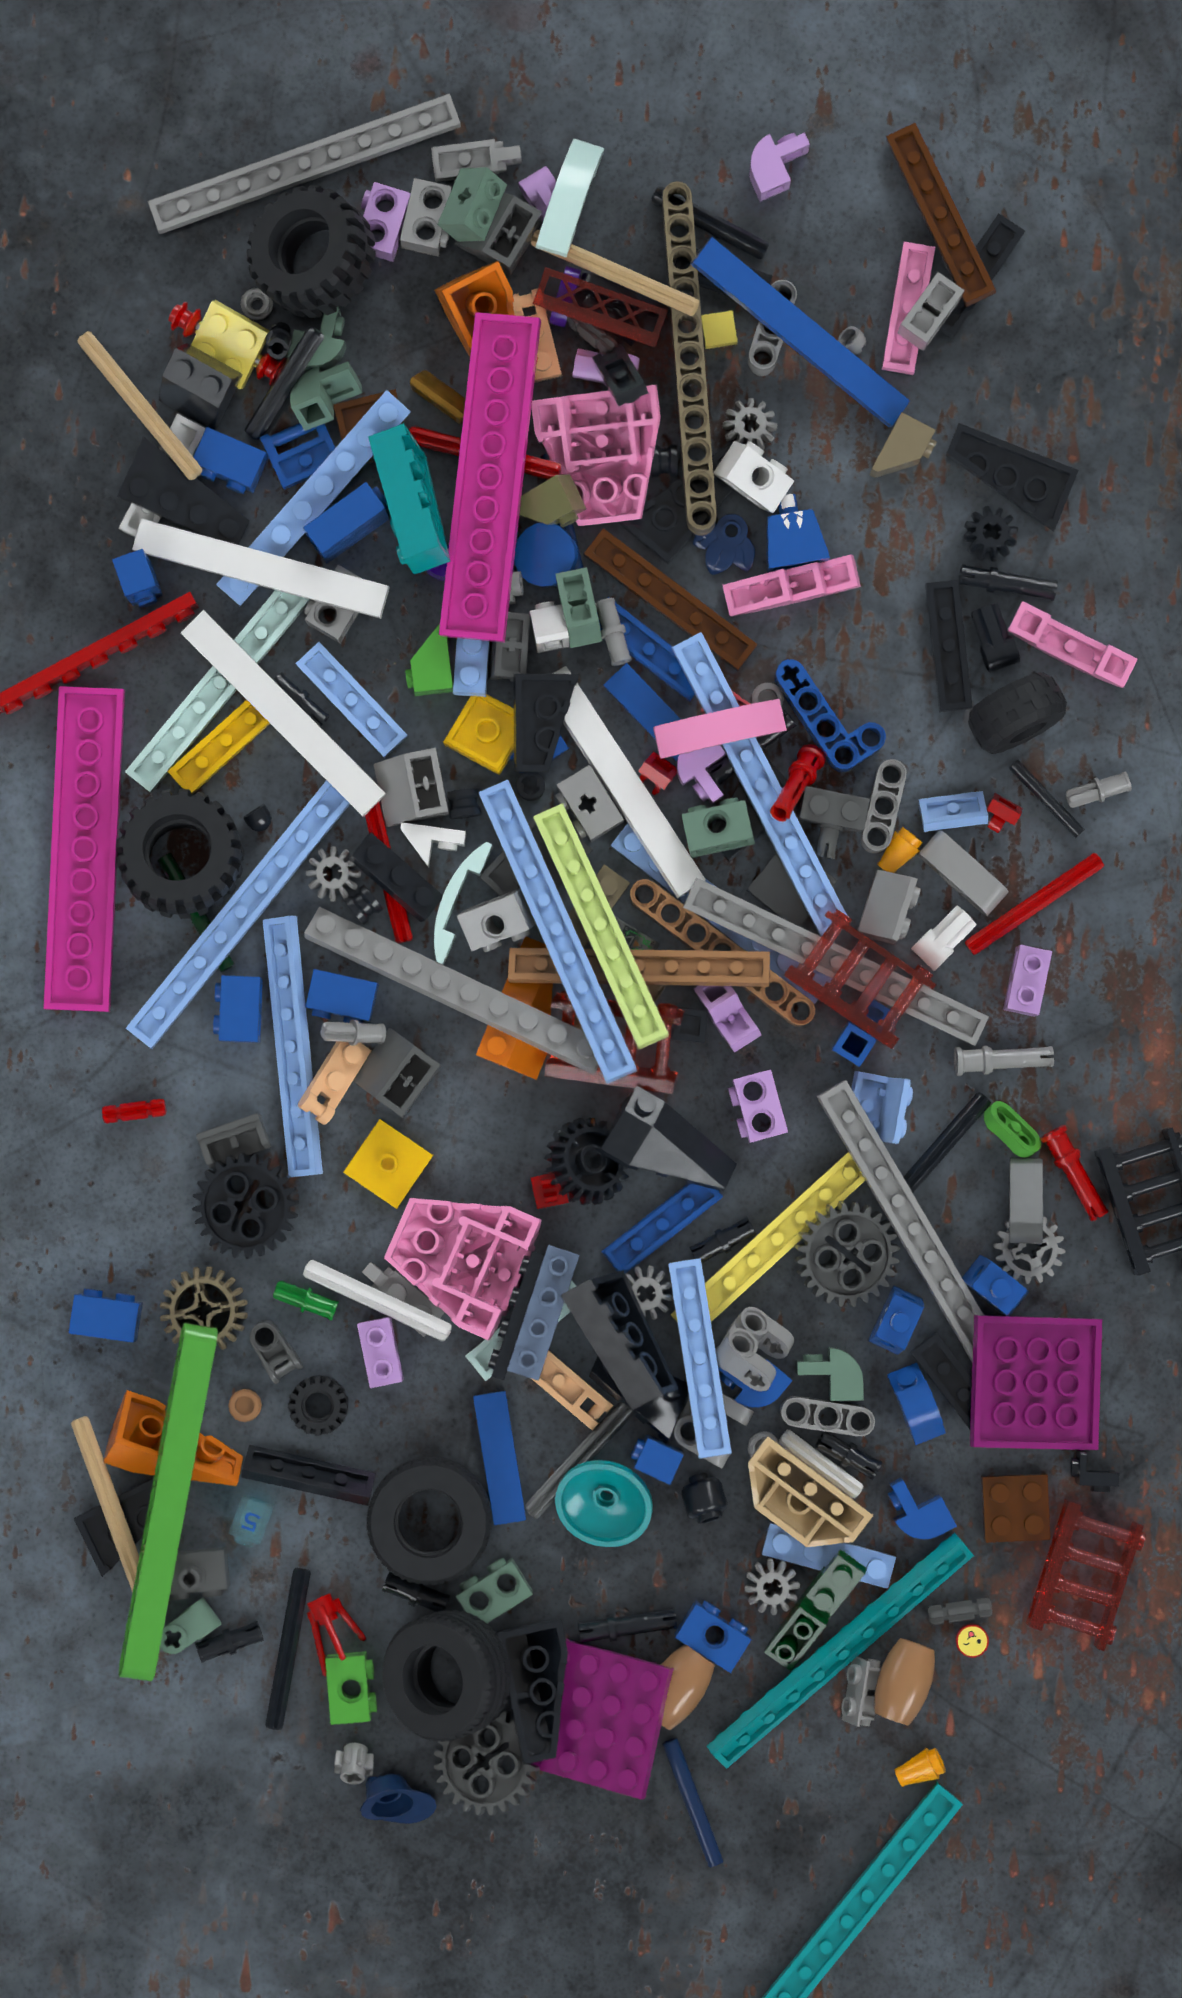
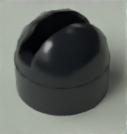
M263 804L245 815L243 819L252 830L263 831L270 826L272 817L266 805Z

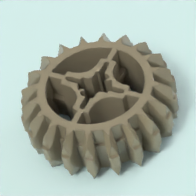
M210 1266L206 1267L205 1276L201 1275L199 1267H194V1278L192 1279L187 1271L181 1272L184 1283L181 1284L177 1279H172L170 1283L177 1290L175 1292L167 1289L164 1290L163 1294L171 1298V1302L160 1303V1308L169 1309L170 1314L160 1316V1320L167 1321L171 1319L172 1322L171 1326L164 1329L165 1333L176 1330L178 1334L172 1339V1342L176 1344L179 1342L183 1326L180 1320L194 1319L200 1326L214 1328V1317L220 1312L230 1310V1317L225 1328L217 1334L218 1346L222 1350L226 1349L225 1337L232 1342L238 1339L232 1332V1329L243 1331L245 1328L244 1325L236 1322L237 1318H248V1313L238 1312V1307L248 1304V1301L245 1299L240 1301L236 1299V1295L244 1292L243 1288L240 1287L232 1291L230 1287L235 1283L236 1279L231 1277L224 1283L222 1280L225 1276V1271L220 1270L216 1278L212 1277L213 1267ZM204 1283L219 1288L226 1295L228 1301H212L208 1296L207 1290H205ZM194 1285L196 1293H194L195 1301L190 1308L178 1310L179 1301L183 1293ZM201 1301L207 1302L206 1306L211 1305V1308L220 1307V1309H215L208 1313L207 1320L202 1319V1315L198 1316L197 1313L188 1314V1312L201 1307Z

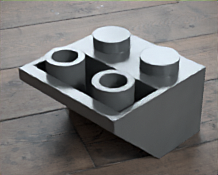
M504 193L485 240L456 241L455 245L488 264L499 261L503 272L511 277L528 248L535 231L539 229L543 222L542 211L514 195Z
M389 1028L386 1032L384 1043L375 1046L353 1081L393 1112L404 1118L442 1066L400 1034Z

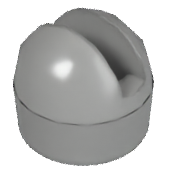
M855 326L847 327L838 338V341L854 355L860 354L862 352L861 348L866 346V337Z

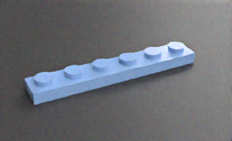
M701 1258L668 1263L699 1459L732 1454Z

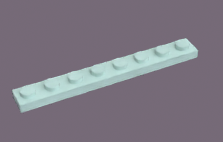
M275 590L234 641L259 664L304 610L310 599ZM212 666L125 772L152 793L168 774L167 771L179 761L237 689Z

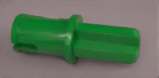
M284 1281L277 1283L273 1293L275 1299L301 1308L300 1312L302 1313L306 1310L325 1317L332 1321L339 1303L337 1300L335 1301L313 1293L312 1288L305 1290Z

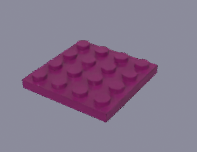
M974 1315L970 1446L979 1448L1098 1450L1102 1319Z
M565 1639L568 1657L561 1703L556 1758L531 1764L540 1767L539 1770L637 1799H645L674 1668Z

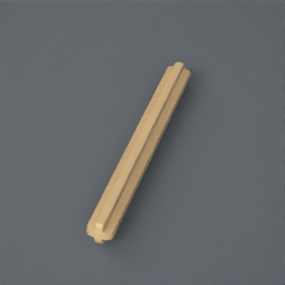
M536 230L531 239V245L536 247L540 230ZM571 244L567 257L547 252L690 316H693L699 307L698 299L576 245Z
M85 332L77 340L80 347L189 480L197 478L202 473V468L92 332Z
M83 1416L73 1420L71 1426L133 1592L139 1554L107 1466L103 1462L104 1458L90 1420L87 1416Z

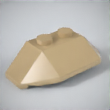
M768 1436L748 1461L754 1508L806 1547L854 1542L873 1517L870 1512Z

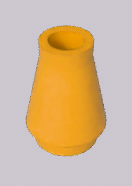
M902 827L899 832H894L889 846L877 865L884 871L895 873L920 852L918 848L923 842L906 828Z
M925 1748L906 1763L895 1768L896 1777L902 1787L940 1779V1775L946 1772L942 1758L936 1748L931 1750Z

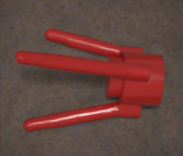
M330 1593L307 1603L310 1612L306 1613L311 1623L322 1675L325 1677L327 1676L326 1657L318 1622L320 1626L325 1625L339 1659L342 1661L346 1659V1656L331 1622L338 1618L336 1612L340 1614L361 1641L366 1639L359 1626L344 1609L340 1599L333 1600Z

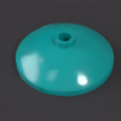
M594 1460L573 1467L561 1479L555 1496L556 1511L566 1529L578 1539L600 1547H618L636 1540L647 1529L653 1511L652 1497L644 1481L629 1468L611 1461Z

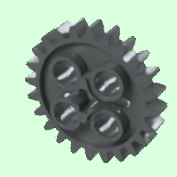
M839 1201L838 1210L836 1211L831 1205L827 1204V1214L822 1215L820 1212L815 1211L818 1221L813 1223L806 1220L805 1223L810 1228L809 1232L798 1233L805 1241L803 1244L795 1245V1248L803 1252V1255L794 1258V1261L804 1265L797 1273L801 1277L808 1276L803 1284L807 1288L815 1286L812 1294L816 1297L824 1293L823 1300L828 1304L834 1297L839 1307L843 1306L845 1299L848 1300L852 1307H855L857 1297L863 1302L868 1303V1293L871 1292L877 1297L880 1296L877 1288L879 1284L884 1287L890 1286L884 1279L886 1275L896 1276V1273L890 1269V1264L900 1263L899 1259L892 1256L893 1252L900 1250V1246L890 1242L897 1237V1234L893 1231L886 1232L891 1223L888 1220L880 1222L883 1214L879 1211L871 1214V1207L867 1204L860 1211L859 1203L856 1201H852L849 1209H847L843 1201ZM845 1224H851L850 1235L847 1238L840 1239L838 1235L840 1228ZM831 1236L869 1267V1271L864 1272L826 1242L825 1237ZM874 1243L876 1246L874 1255L864 1258V1248L868 1244ZM824 1250H831L830 1260L825 1264H819L818 1258L820 1253ZM855 1269V1279L851 1283H844L843 1276L845 1272Z
M503 1711L489 1726L473 1734L453 1741H439L444 1746V1749L434 1752L435 1756L442 1758V1763L435 1765L434 1769L443 1770L444 1775L437 1779V1782H447L448 1784L443 1794L454 1792L455 1796L452 1803L455 1805L464 1801L463 1811L465 1812L470 1811L474 1805L476 1815H483L485 1808H487L489 1816L496 1815L497 1805L502 1812L509 1811L508 1801L514 1806L519 1805L520 1800L517 1794L528 1796L530 1793L525 1784L536 1783V1780L530 1776V1772L537 1771L540 1767L531 1763L523 1764L513 1720L509 1721L510 1711ZM487 1729H492L496 1735V1741L492 1747L488 1746L484 1741V1734ZM504 1743H509V1747L504 1752L489 1760L488 1767L479 1768L468 1780H465L464 1775L483 1763L485 1755H492ZM463 1748L469 1752L471 1758L467 1766H463L459 1761V1753ZM507 1755L511 1756L515 1762V1768L511 1774L507 1773L503 1768V1760ZM482 1775L488 1779L490 1785L486 1793H482L477 1784L478 1779Z

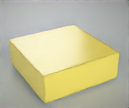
M733 310L701 315L705 349L737 344Z

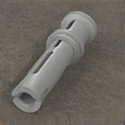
M987 1045L976 1050H962L961 1047H955L956 1076H962L965 1072H983L984 1075H989L993 1072V1069L1053 1067L1054 1058H1040V1056L1054 1055L1052 1046L992 1050Z

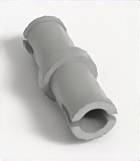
M606 598L598 601L595 605L602 626L601 637L606 640L612 666L630 662L632 659L624 637L626 629L620 623L615 599Z

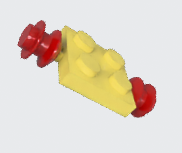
M217 300L211 301L203 320L200 309L194 312L188 310V302H184L181 306L177 304L170 313L168 321L172 323V331L178 327L182 328L184 338L196 333L191 344L192 346L243 374L237 386L240 390L245 387L254 367H257V379L260 380L266 376L270 378V386H272L287 361V358L277 361L269 353L263 356L260 355L270 330Z

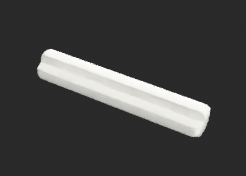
M787 1429L779 1439L781 1446L851 1498L855 1499L864 1487L862 1483L791 1430Z

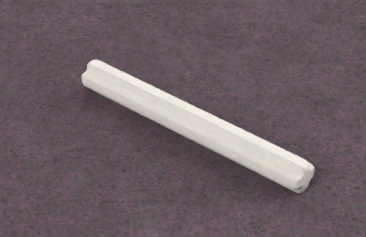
M310 1260L304 1268L303 1275L305 1278L440 1341H445L450 1335L452 1328L450 1323L326 1265Z

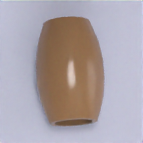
M900 1638L895 1643L883 1662L877 1679L874 1696L875 1714L904 1725H909L914 1720L925 1703L932 1684L935 1668V1650L904 1638Z
M686 1644L674 1651L661 1664L674 1668L661 1724L669 1730L686 1719L696 1708L710 1684L715 1667L712 1661Z

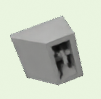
M436 748L402 754L374 764L377 784L386 793L381 799L386 828L401 825V822L412 823L450 815Z
M877 870L874 874L856 934L890 945L895 944L899 939L905 938L911 919L906 918L908 909L916 906L921 888L916 887L918 879Z

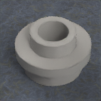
M252 288L243 294L241 309L249 319L263 320L270 315L273 309V300L259 288ZM260 300L263 302V306L259 310H254L251 307L252 302Z

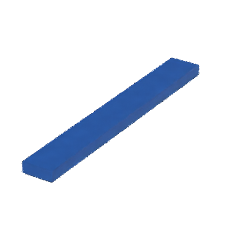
M713 237L707 241L692 261L691 265L887 427H891L895 423L901 412L909 404L910 400Z

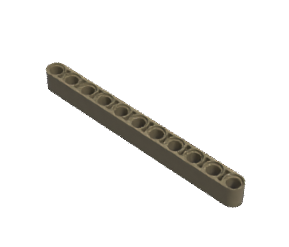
M675 181L665 187L662 201L668 286L678 291L687 289L691 291L694 298L699 300V307L693 316L670 307L686 521L692 533L703 536L709 534L715 527L717 514L698 270L692 265L682 270L676 268L673 264L674 260L680 257L688 259L691 264L697 256L694 216L690 188L683 182ZM674 194H680L686 201L680 206H674L668 199ZM675 226H683L687 229L688 234L678 238L673 236L671 229ZM682 321H690L696 328L691 333H683L679 330L678 325ZM690 352L698 357V361L693 365H686L681 361L680 357L684 353ZM694 384L699 387L701 392L696 397H688L684 394L683 388L686 385ZM690 416H697L703 421V425L698 429H691L686 425L685 421ZM692 448H700L705 452L706 456L701 461H693L687 453ZM694 480H703L708 485V489L704 493H695L690 488V484ZM703 511L710 516L711 520L706 525H698L693 521V515L696 512Z

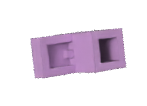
M795 133L788 134L779 139L777 145L774 144L769 134L762 138L755 146L751 157L749 174L760 202L789 189L791 179L784 163L808 153L810 143L805 133L798 136Z
M721 745L681 754L677 761V775L682 786L694 779L696 782L692 786L702 802L708 799L711 805L723 797V793L706 769L726 755Z
M697 986L694 988L703 1008L708 1011L709 1018L734 1053L761 1036L758 1027L742 1006L732 986Z

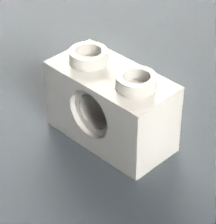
M734 441L713 474L760 509L774 513L794 483V480L785 474L788 469L774 459H771L770 462L762 457L764 451L752 442L748 441L745 445ZM756 468H758V469H759L758 478H757L755 481H753V480H752L753 471H754Z

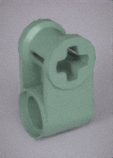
M204 1597L180 1613L179 1617L163 1628L160 1648L164 1652L177 1654L195 1641L201 1640L222 1624ZM169 1630L172 1633H177L178 1631L181 1633L182 1637L179 1639L180 1646H177L175 1643L171 1645L167 1643L166 1640L170 1636Z

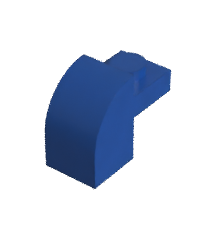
M865 994L831 1050L860 1067L893 1011Z
M770 1362L776 1370V1376L768 1390L756 1391L718 1366V1370L722 1372L719 1375L721 1381L732 1390L736 1385L741 1388L733 1399L747 1407H763L773 1403L793 1381Z
M918 1363L887 1374L915 1445L945 1434V1428L938 1407Z
M901 1477L889 1483L893 1491L888 1493V1496L896 1511L900 1509L904 1511V1513L894 1517L893 1520L909 1536L918 1539H932L957 1527L939 1494L916 1505Z

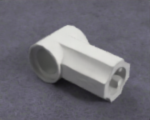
M957 905L934 929H929L911 949L935 971L954 952L953 948L977 924Z

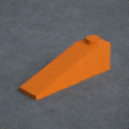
M499 261L461 275L434 290L469 357L471 355L475 312L515 316L513 290Z
M524 937L520 948L547 947L544 943ZM507 978L502 993L551 1016L553 983H509ZM488 1025L476 1056L537 1080L547 1053Z
M126 1390L108 1438L103 1462L133 1473L154 1475L167 1406L156 1399ZM200 1433L191 1480L236 1486L239 1481L243 1456L211 1435L204 1436Z

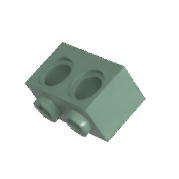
M587 567L556 573L558 594L566 622L570 648L602 642L600 624Z
M502 1557L487 1567L489 1573L478 1579L476 1575H473L459 1585L461 1591L457 1592L456 1597L467 1613L479 1617L487 1624L533 1595L532 1588L513 1558L505 1561ZM503 1574H511L516 1579V1586L511 1590H503L498 1585V1578ZM481 1591L488 1596L489 1602L485 1607L477 1608L471 1604L470 1596L474 1592Z

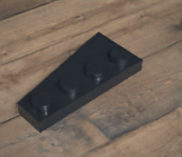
M960 423L957 425L946 456L1053 532L1056 529L1079 471Z
M727 445L712 456L713 473L730 446ZM714 475L717 509L734 489ZM683 478L671 484L669 488L655 498L647 501L644 505L642 519L619 522L666 564H669L694 536V533L689 530L686 521ZM698 479L690 484V488L695 493H704L708 489V485L705 481ZM699 511L692 518L696 524L703 525L710 516L706 512Z

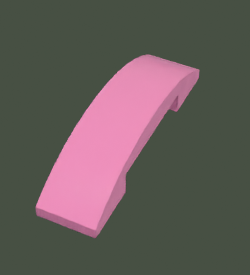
M1023 601L1021 602L1007 631L1036 649L1077 670L1117 687L1124 688L1138 660L1137 658L1111 645L1106 646L1050 618L1051 615Z
M780 699L734 707L653 727L660 759L787 730Z

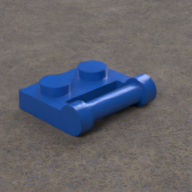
M298 423L272 436L268 433L260 437L284 490L309 479L335 449L325 424L304 431L301 424ZM317 430L319 437L278 455L276 447Z

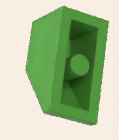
M438 624L410 660L411 669H405L407 688H414L415 696L453 692L448 638L439 635L440 624Z

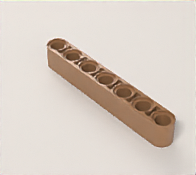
M642 879L633 884L630 890L632 905L692 951H713L714 947L720 944L728 946L730 951H745L697 914L683 908L681 902L654 882ZM642 886L649 887L654 894L653 899L646 904L638 902L635 897L636 890ZM664 907H676L679 911V919L673 923L665 922L661 917V911ZM699 925L704 929L705 938L701 942H692L688 938L687 930L690 926ZM770 970V984L776 983L782 988L783 995L780 1000H769L765 994L766 987L741 986L794 1026L807 1025L815 1016L814 1003L772 970ZM799 1002L808 1007L809 1014L805 1020H797L792 1016L791 1008L793 1004Z

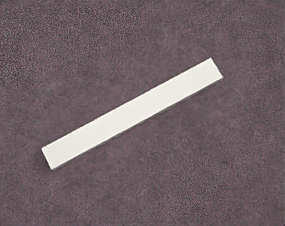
M145 519L140 520L132 548L133 551L143 549L147 555L380 619L390 589L389 586Z
M203 610L181 632L363 817L386 795L362 768L206 611Z
M565 666L560 670L554 672L553 674L571 673L568 670L567 666ZM577 683L574 687L570 706L563 724L678 899L690 892L696 878L706 881V879Z

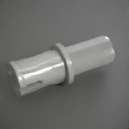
M1125 771L1101 780L1096 777L1091 783L1068 789L1066 791V800L1071 808L1098 800L1102 803L1105 802L1107 797L1132 791L1131 782Z
M351 1020L349 1023L324 1022L320 1035L325 1041L348 1042L351 1046H355L357 1043L382 1044L386 1039V1028L383 1023H359L357 1020Z

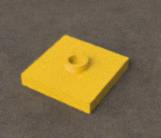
M486 694V697L470 696L443 741L444 746L500 775L514 752V708Z
M379 1119L343 1173L397 1209L434 1155Z

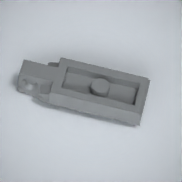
M495 139L431 148L436 182L456 180L462 168L487 167L494 174H499V172H506V166L522 163L520 145L504 147L503 141L495 142Z
M370 1262L362 1271L364 1275L374 1282L371 1287L439 1319L445 1313L397 1270L394 1271L388 1266L383 1272ZM415 1329V1330H416L419 1334H421L423 1337H425V1336L427 1335V1334H425V1333H423V1332H421V1331Z

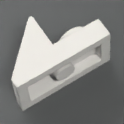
M401 822L400 829L428 868L430 866L433 843H438V849L457 851L458 846L465 847L466 831Z

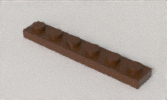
M916 123L887 135V143L955 284L965 290L962 299L966 307L995 294L996 289Z
M604 528L584 552L586 558L691 637L702 632L711 652L736 671L741 668L758 644Z

